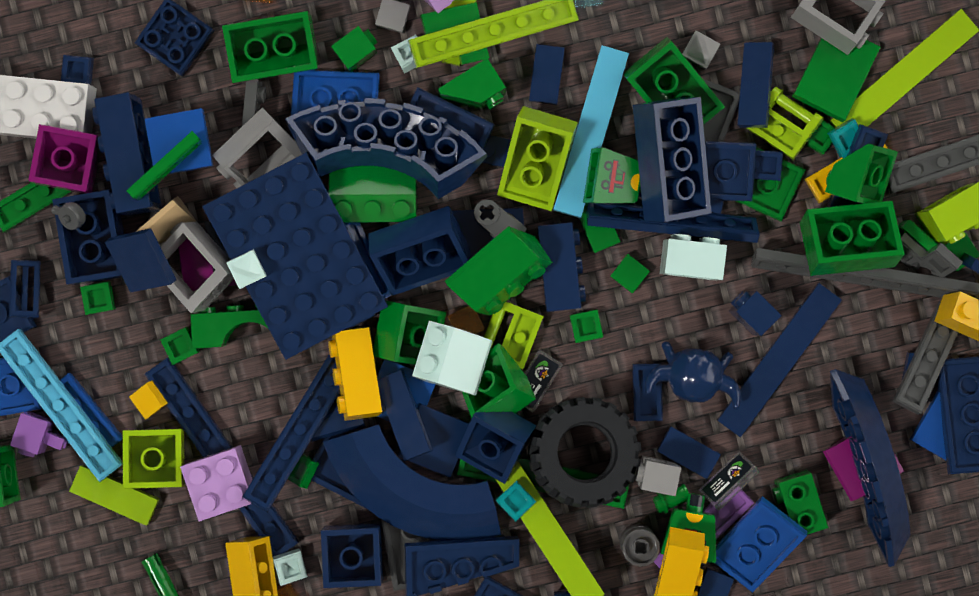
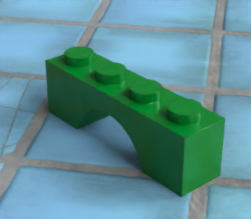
M244 305L227 306V312L216 313V307H207L205 311H200L199 314H190L193 349L226 346L232 332L240 325L248 322L259 323L267 327L256 305L255 310L244 311Z

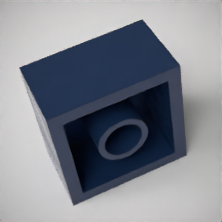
M381 523L331 525L322 528L323 588L382 585L384 577Z

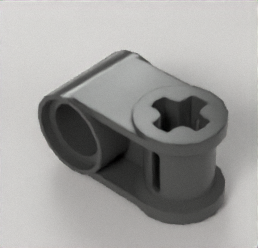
M482 200L474 208L476 221L490 232L493 238L508 226L523 232L527 230L521 222L509 212L504 211L492 200ZM489 205L494 208L491 212L494 215L493 219L486 218L482 220L480 218L482 212L479 208L481 206L485 208Z

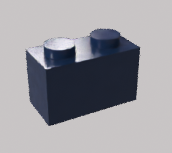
M741 291L730 302L733 307L729 312L755 336H762L782 316L758 291Z

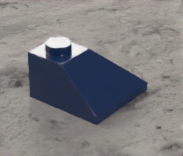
M475 412L455 456L505 484L526 449L536 425L513 412Z

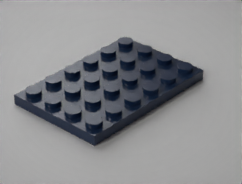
M307 152L202 206L231 260L254 249L267 276L247 285L246 288L285 360L388 307Z

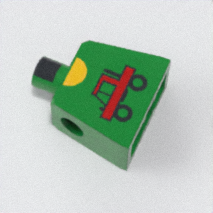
M592 148L583 203H636L638 193H641L638 160L606 148Z
M688 493L686 509L673 508L660 546L661 554H664L670 527L705 533L704 545L709 546L707 562L716 563L715 515L703 512L705 495Z

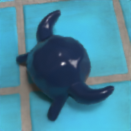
M669 342L662 343L668 364L659 365L651 370L645 382L647 394L651 393L653 387L658 382L668 381L672 392L681 400H687L691 403L706 402L719 390L730 396L734 409L739 408L741 403L739 385L733 378L724 374L726 367L733 359V354L730 352L725 353L719 361L718 357L706 350L689 348L674 353Z

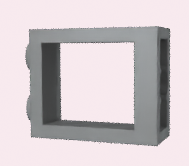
M802 0L791 18L849 55L854 47L860 49L869 37V34L865 31L869 25L874 28L884 14L879 10L885 0H851L868 12L854 34L813 8L812 6L816 0Z
M262 107L212 156L219 163L216 169L227 180L233 177L236 180L233 185L238 188L302 154L296 141ZM269 131L282 146L246 178L233 164Z
M197 221L180 222L170 231L171 236L167 241L159 244L166 259L188 238L213 266L215 271L194 293L171 267L177 280L171 285H167V287L190 313L205 311L234 280L226 263L230 259Z

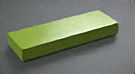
M80 465L69 490L71 493L146 526L149 525L160 498L137 488L123 489V482L110 476L99 482L85 465Z

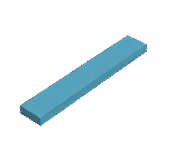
M601 46L554 205V211L578 218L582 216L585 206L583 198L591 149L602 147L629 53Z
M17 329L0 342L1 355L99 482L103 481L123 465L122 460L23 331Z

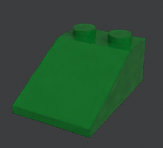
M668 37L663 39L623 73L646 103L675 98L701 97L703 125L725 108Z

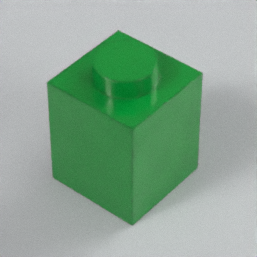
M359 26L331 46L350 72L356 70L378 53L374 47L378 43L368 29L363 32Z

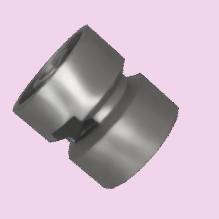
M632 524L621 533L620 548L626 560L632 565L639 567L647 566L658 557L660 551L659 541L648 526Z

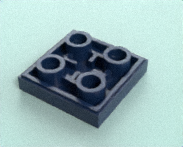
M164 0L134 43L183 77L215 30L174 1Z

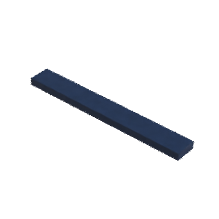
M169 357L145 373L147 379L154 382L168 402L166 406L202 457L233 448L177 367L172 365ZM253 504L239 508L259 537L270 536L272 556L285 553L299 543L273 504L268 513Z

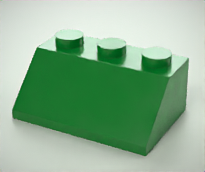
M308 11L222 26L232 83L318 69L314 28L311 14Z
M355 166L329 173V195L344 222H403L417 217V180L394 169L378 166Z
M508 226L447 278L445 283L475 312L490 316L499 312L503 308V304L511 297L519 295L524 290V286L532 279L542 276L546 271L545 268L553 262L535 236Z

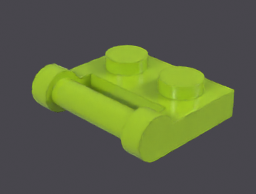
M776 86L770 94L768 128H747V130L794 160L811 135L820 126L824 117L818 113L813 114L785 96L783 94L784 91ZM778 104L807 123V125L802 130L773 111V106Z
M505 302L503 308L492 315L484 338L492 340V348L505 312L513 313L514 315L502 346L518 366L524 369L544 316Z

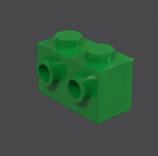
M805 470L774 480L776 488H773L772 492L776 504H781L784 513L808 531L807 535L828 528L811 472Z

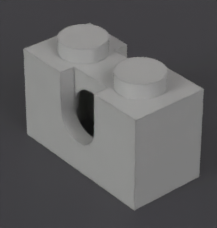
M642 455L640 466L636 468L634 474L636 475L635 481H637L641 490L676 496L681 467L676 462Z

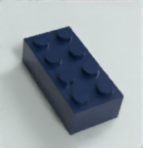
M129 92L94 99L96 107L92 108L95 123L100 126L101 135L98 136V145L102 153L105 152L107 164L103 165L106 180L111 183L112 192L109 193L111 208L113 210L116 209L117 214L126 216L161 210L162 203L158 184L138 201L133 199L126 191L153 167L142 100Z
M701 97L675 98L633 104L644 221L668 222L712 213Z

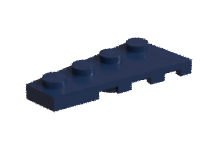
M518 536L404 543L405 596H420L429 592L433 594L442 591V588L455 584L459 586L480 576L487 577L519 567Z

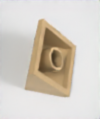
M177 196L137 231L151 228L160 244L167 241L171 236L170 231L178 223L196 222V220Z

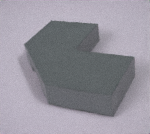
M906 232L901 235L905 255L900 261L907 267L916 270L923 267L932 270V275L945 277L957 270L963 263L942 243L926 251Z

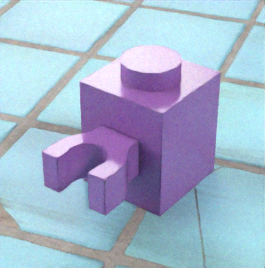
M27 411L20 415L10 446L19 448L18 453L34 457L35 454L44 453L47 445L59 450L67 448L68 441L63 435L52 432L54 422L50 418Z

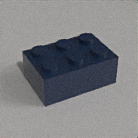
M112 190L52 199L53 206L58 205L62 207L66 203L74 202L85 213L84 224L74 230L63 226L58 215H55L67 285H78L122 277L105 244V241L111 237L124 235L121 214H117L116 209L113 210L110 205L109 193Z
M449 206L368 233L369 256L392 296L449 277L471 259L470 247Z

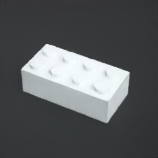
M0 75V135L36 139L39 124L92 134L94 120L92 108L95 107L94 99H96L97 88L83 83Z

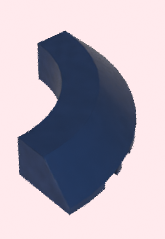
M364 98V102L347 103L346 100H338V104L321 108L320 105H317L285 119L301 154L308 153L320 177L348 167H385L415 178L425 185L437 199H440L461 187L487 157L486 152L462 129L459 131L448 124L447 119L441 116L437 118L424 112L423 108L404 103L402 106L386 103L385 99Z
M834 369L830 371L832 408L845 438H849L853 454L852 458L865 493L863 499L867 524L888 567H892L897 562L910 537L907 502L896 458L880 413L864 379Z
M379 425L323 442L334 469L348 490L362 505L390 525L413 535L440 541L489 538L501 535L496 507L487 481L483 480L469 484H447L421 476L395 455L386 442Z

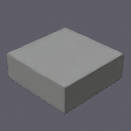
M382 0L375 25L403 34L411 6L395 0Z

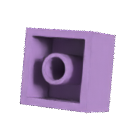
M241 445L194 460L180 467L198 521L251 504L242 498L252 482V477Z

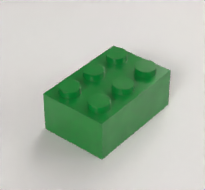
M893 201L807 209L800 221L810 276L892 268L905 255Z

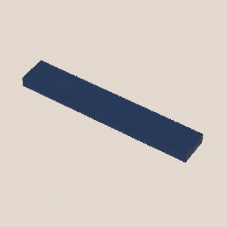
M587 203L586 208L587 226L683 234L694 237L758 243L760 236L757 219L754 217L710 213L668 222L644 221L643 206L617 203Z
M817 283L740 387L741 403L739 408L734 409L731 400L717 418V421L741 437L842 300L820 283Z
M330 354L242 496L243 499L267 513L340 393L339 385L335 386L333 380V369L337 368L335 357L331 358Z

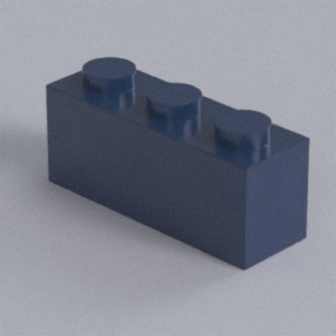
M572 223L538 226L539 243L553 262L545 268L546 271L543 274L546 312L581 308V302H586L584 285H579L578 274H583L581 257H576L575 246L580 245L578 228L573 229Z

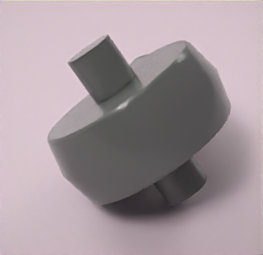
M74 202L66 203L62 207L54 205L51 209L52 214L58 215L60 222L67 229H78L85 222L83 209Z

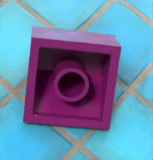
M39 124L28 181L36 185L85 194L92 193L98 167V135Z

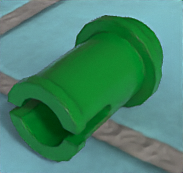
M685 484L677 487L676 496L657 493V496L653 497V502L658 513L664 512L666 514L668 509L686 503L689 492Z

